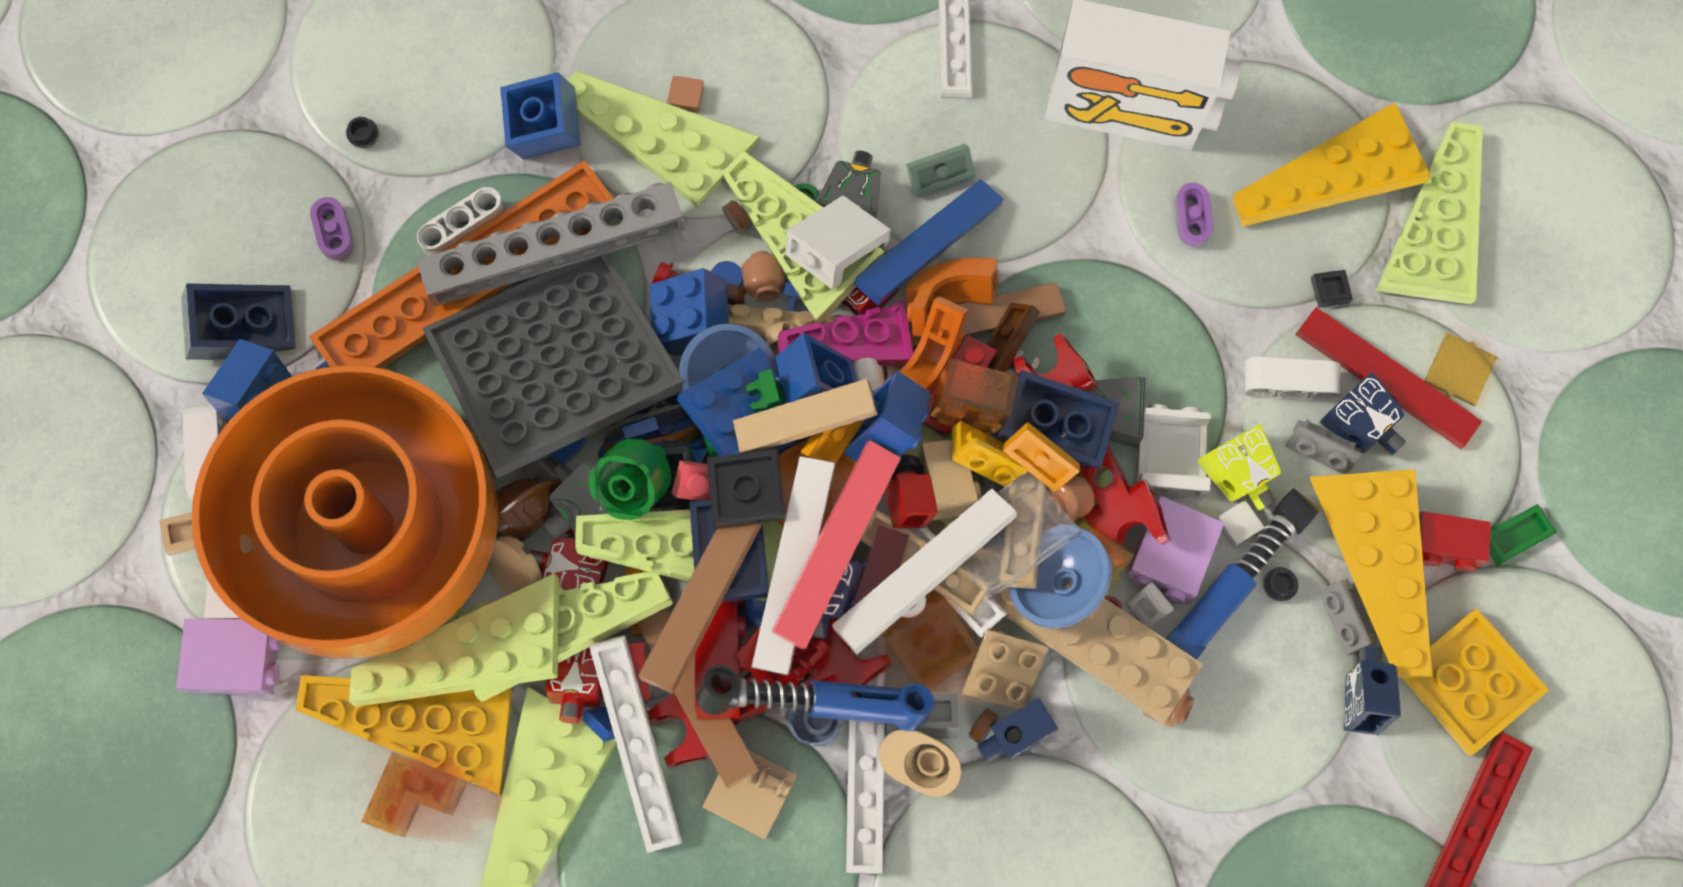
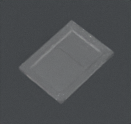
M1029 471L997 492L999 496L1016 510L1017 517L961 564L972 578L973 583L978 585L989 600L1081 534V530L1061 508L1057 500L1050 495L1039 480Z

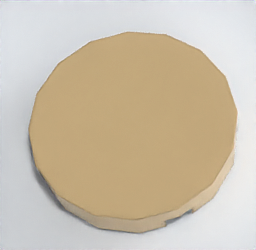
M501 536L496 539L492 557L488 564L493 580L506 595L542 579L535 557L531 553L526 555L521 549L524 546L523 543L511 536Z

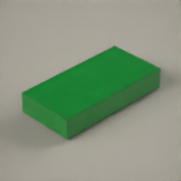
M1536 504L1490 530L1489 555L1498 566L1554 535L1557 531L1540 506Z

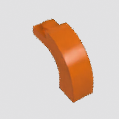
M978 257L954 259L931 266L916 275L906 287L907 321L912 322L913 336L923 335L933 300L938 296L955 304L964 302L992 304L999 287L998 259Z
M940 296L933 300L923 335L914 354L899 371L931 392L930 396L962 344L965 336L962 334V329L969 311Z

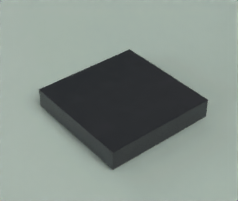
M778 448L707 458L712 525L714 529L786 520Z

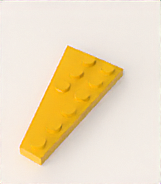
M1394 102L1233 194L1232 203L1241 225L1244 227L1428 183L1430 172Z
M1415 469L1309 477L1388 662L1397 667L1398 678L1433 677Z
M301 675L296 711L502 796L514 691L512 687L483 702L476 697L474 690L355 707L349 703L351 678Z

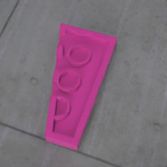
M905 301L896 302L893 306L880 309V307L868 309L863 314L851 317L849 314L836 317L835 321L823 324L816 322L780 331L777 337L779 353L805 333L851 358L853 363L859 359L873 358L877 360L880 366L906 365L913 355Z

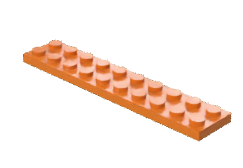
M584 160L443 251L456 248L457 245L465 241L476 242L486 239L492 233L498 231L509 232L520 228L527 222L545 221L551 219L557 213H571L583 209L587 204L593 202L604 203L614 198ZM582 228L576 234L583 236L588 234L591 229ZM550 238L545 242V244L554 245L559 241V239ZM520 247L513 254H524L528 248ZM488 257L484 259L481 264L489 265L493 263L496 258ZM416 267L314 332L309 338L330 367L356 365L382 369L427 340L422 328L489 299L513 283L434 307L427 296L419 267ZM464 267L453 268L450 271V275L459 274Z

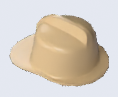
M896 730L888 734L880 745L878 754L880 765L886 774L931 797L945 796L951 793L960 782L962 774L960 761L951 747L941 739L927 736L915 730L908 732Z

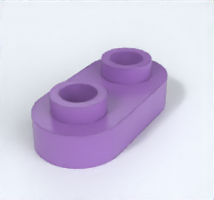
M1187 183L1180 188L1175 198L1178 233L1180 239L1185 244L1197 247L1205 244L1213 231L1210 196L1207 189L1201 184ZM1186 200H1193L1196 205L1191 206ZM1189 229H1196L1199 235H1193Z
M321 198L312 205L310 210L318 247L331 260L344 259L352 252L354 246L346 212L341 203L335 198ZM335 214L333 219L326 220L328 215ZM342 242L339 248L333 249L335 243Z

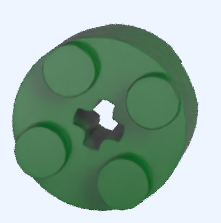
M640 439L619 441L590 471L589 489L592 497L596 502L599 500L606 507L605 512L620 520H636L662 498L670 486L671 471L666 460V452L662 447L652 445Z

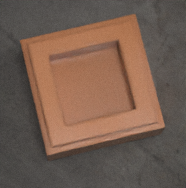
M673 76L667 104L689 112L699 113L704 80Z

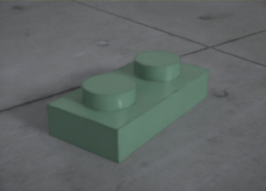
M966 144L906 164L912 191L917 197L976 176L970 149Z

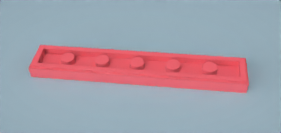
M871 440L866 443L771 633L801 649H806L900 460L899 456Z

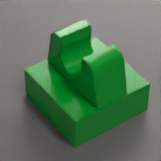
M772 369L758 373L759 379L746 386V391L750 396L762 394L759 401L750 404L755 413L785 404L781 382Z

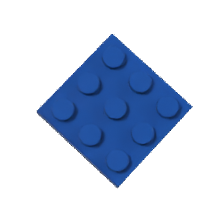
M761 347L682 391L677 397V401L719 456L740 454L733 420L755 414L750 404L759 401L762 397V394L750 396L746 391V386L759 379L758 373L772 369L779 379L778 369ZM811 436L766 450L778 448L779 454H782L788 448L801 443Z

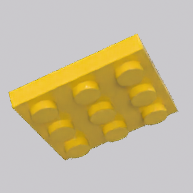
M1477 608L1471 610L1430 644L1433 677L1402 678L1468 756L1474 755L1549 691L1545 684Z

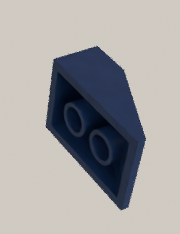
M186 283L181 297L186 360L226 359L239 339L274 350V352L295 349L290 285Z
M1021 370L1012 380L995 439L1005 443L1028 422L1080 465L1100 469L1120 403Z

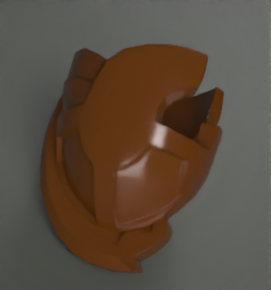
M520 479L496 491L498 498L497 529L505 536L517 538L521 542L533 535L542 526V523L549 518L551 509L549 496L562 483L561 479H547L541 482L533 479Z

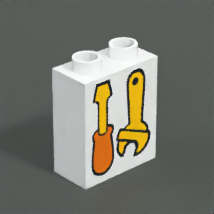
M1073 0L1054 70L1044 120L1191 151L1202 128L1213 131L1217 130L1222 117L1225 99L1231 100L1235 93L1241 71V60L1226 57L1231 31L1086 0Z

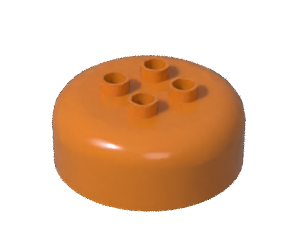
M331 366L304 372L273 385L248 402L230 419L210 447L198 475L192 502V531L197 557L207 580L223 603L240 619L276 641L292 649L326 658L354 659L387 654L406 648L438 630L453 618L477 589L492 557L498 526V498L491 468L482 449L461 417L437 393L422 383L390 370L370 366ZM241 535H246L252 540L254 547L252 551L243 553L240 550Z

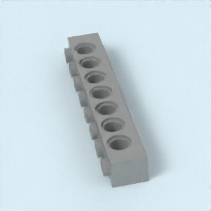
M655 183L648 186L646 190L633 194L629 192L622 193L616 196L615 199L604 203L593 202L587 204L581 210L571 213L560 212L551 219L541 222H527L518 229L509 232L498 231L492 233L488 238L476 242L465 241L450 250L429 252L425 257L417 259V264L427 296L432 305L436 307L685 230L684 219L672 183ZM644 209L653 210V213L648 216L639 215V212ZM612 219L622 220V222L616 226H611L607 224ZM582 228L591 229L586 235L580 236L576 234ZM550 238L559 239V241L554 245L545 244V242ZM520 247L528 248L524 254H513ZM488 257L496 258L494 262L489 265L481 264L482 261ZM464 267L459 274L450 275V271L453 268Z

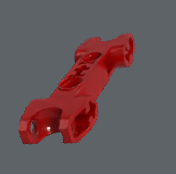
M1062 333L1053 337L1058 361L1055 368L1049 373L1037 374L1032 365L1022 356L1013 360L1017 374L1024 370L1086 392L1098 387L1097 381L1087 362L1077 353L1067 337ZM1109 444L1100 469L1080 465V469L1086 481L1091 485L1098 502L1091 512L1084 517L1092 534L1104 545L1116 566L1122 567L1130 563L1124 545V537L1126 531L1133 525L1144 524L1159 544L1165 545L1172 541L1165 522L1163 508L1152 487L1146 479L1130 486ZM1106 470H1111L1113 475L1112 482L1108 486L1102 487L1099 482L1100 475Z
M830 619L827 639H822L828 645L826 656L818 660L811 668L812 671L809 678L801 683H804L806 687L809 686L812 680L866 685L893 665L888 654L863 660L855 657L850 652V646L832 627L837 619ZM754 676L745 679L748 682L753 678L757 683H760ZM671 693L667 698L647 711L649 721L652 724L674 718L682 719L686 724L687 735L684 742L664 756L667 767L673 768L710 758L675 693ZM747 704L740 711V718L730 719L733 725H737L770 709L765 705H759L756 709L753 704Z

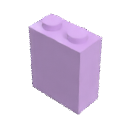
M1160 496L1158 500L1163 508L1165 522L1172 541L1165 545L1159 544L1145 526L1125 576L1133 579L1132 583L1142 589L1153 582L1159 591L1165 593L1164 597L1178 604L1189 603L1198 594L1224 522Z
M185 619L176 689L188 694L273 695L274 685L278 684L280 669L278 664H276L277 652L281 650L283 644L253 628L242 619Z

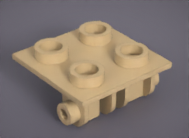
M993 626L991 629L986 630L981 645L977 649V655L973 659L972 668L965 679L962 694L1021 709L1027 703L1049 647L1004 634L1003 629Z
M748 750L759 771L729 789L726 788L720 775H718L702 807L766 840L798 775Z

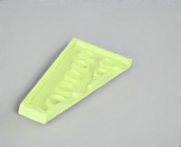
M575 71L567 79L575 86L578 115L664 183L671 182L673 189L696 208L725 180L722 172L743 151L749 154L759 144V137L582 72Z
M1451 122L1448 125L1428 169L1430 172L1428 183H1423L1420 187L1375 291L1471 305L1476 301L1483 126Z
M745 151L722 172L725 181L769 250L777 259L780 267L815 322L822 323L857 287L853 284L855 278L885 255L880 247L864 255L843 270L842 284L832 290L785 255L787 230L823 207Z
M690 510L647 512L636 520H620L609 514L576 516L575 548L578 554L689 582L694 572ZM776 521L763 523L769 589L783 528ZM758 598L759 600L767 602V598Z
M643 572L616 577L614 581L595 585L594 582L580 584V588L570 590L559 588L558 663L589 648L591 644L598 643L672 605L673 602L661 575ZM490 603L475 604V608L459 610L449 621L452 622ZM517 684L476 689L474 692L476 697L483 702Z
M555 574L547 576L441 626L429 636L406 648L382 654L352 668L349 703L358 707L558 678L559 578Z
M528 686L481 887H534L617 744L615 739L604 742L582 721L583 717H581L580 723L577 724L560 721L561 705L550 703L546 696Z

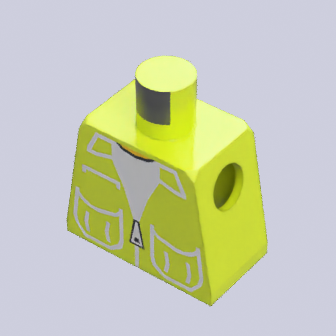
M1261 424L1252 427L1197 459L1198 464L1228 500L1233 502L1248 494L1258 511L1276 501L1266 483L1279 476L1281 469Z

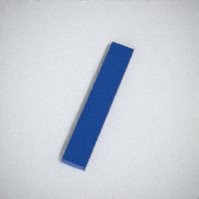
M982 179L978 180L855 278L853 284L875 304L879 305L999 208L1004 198Z

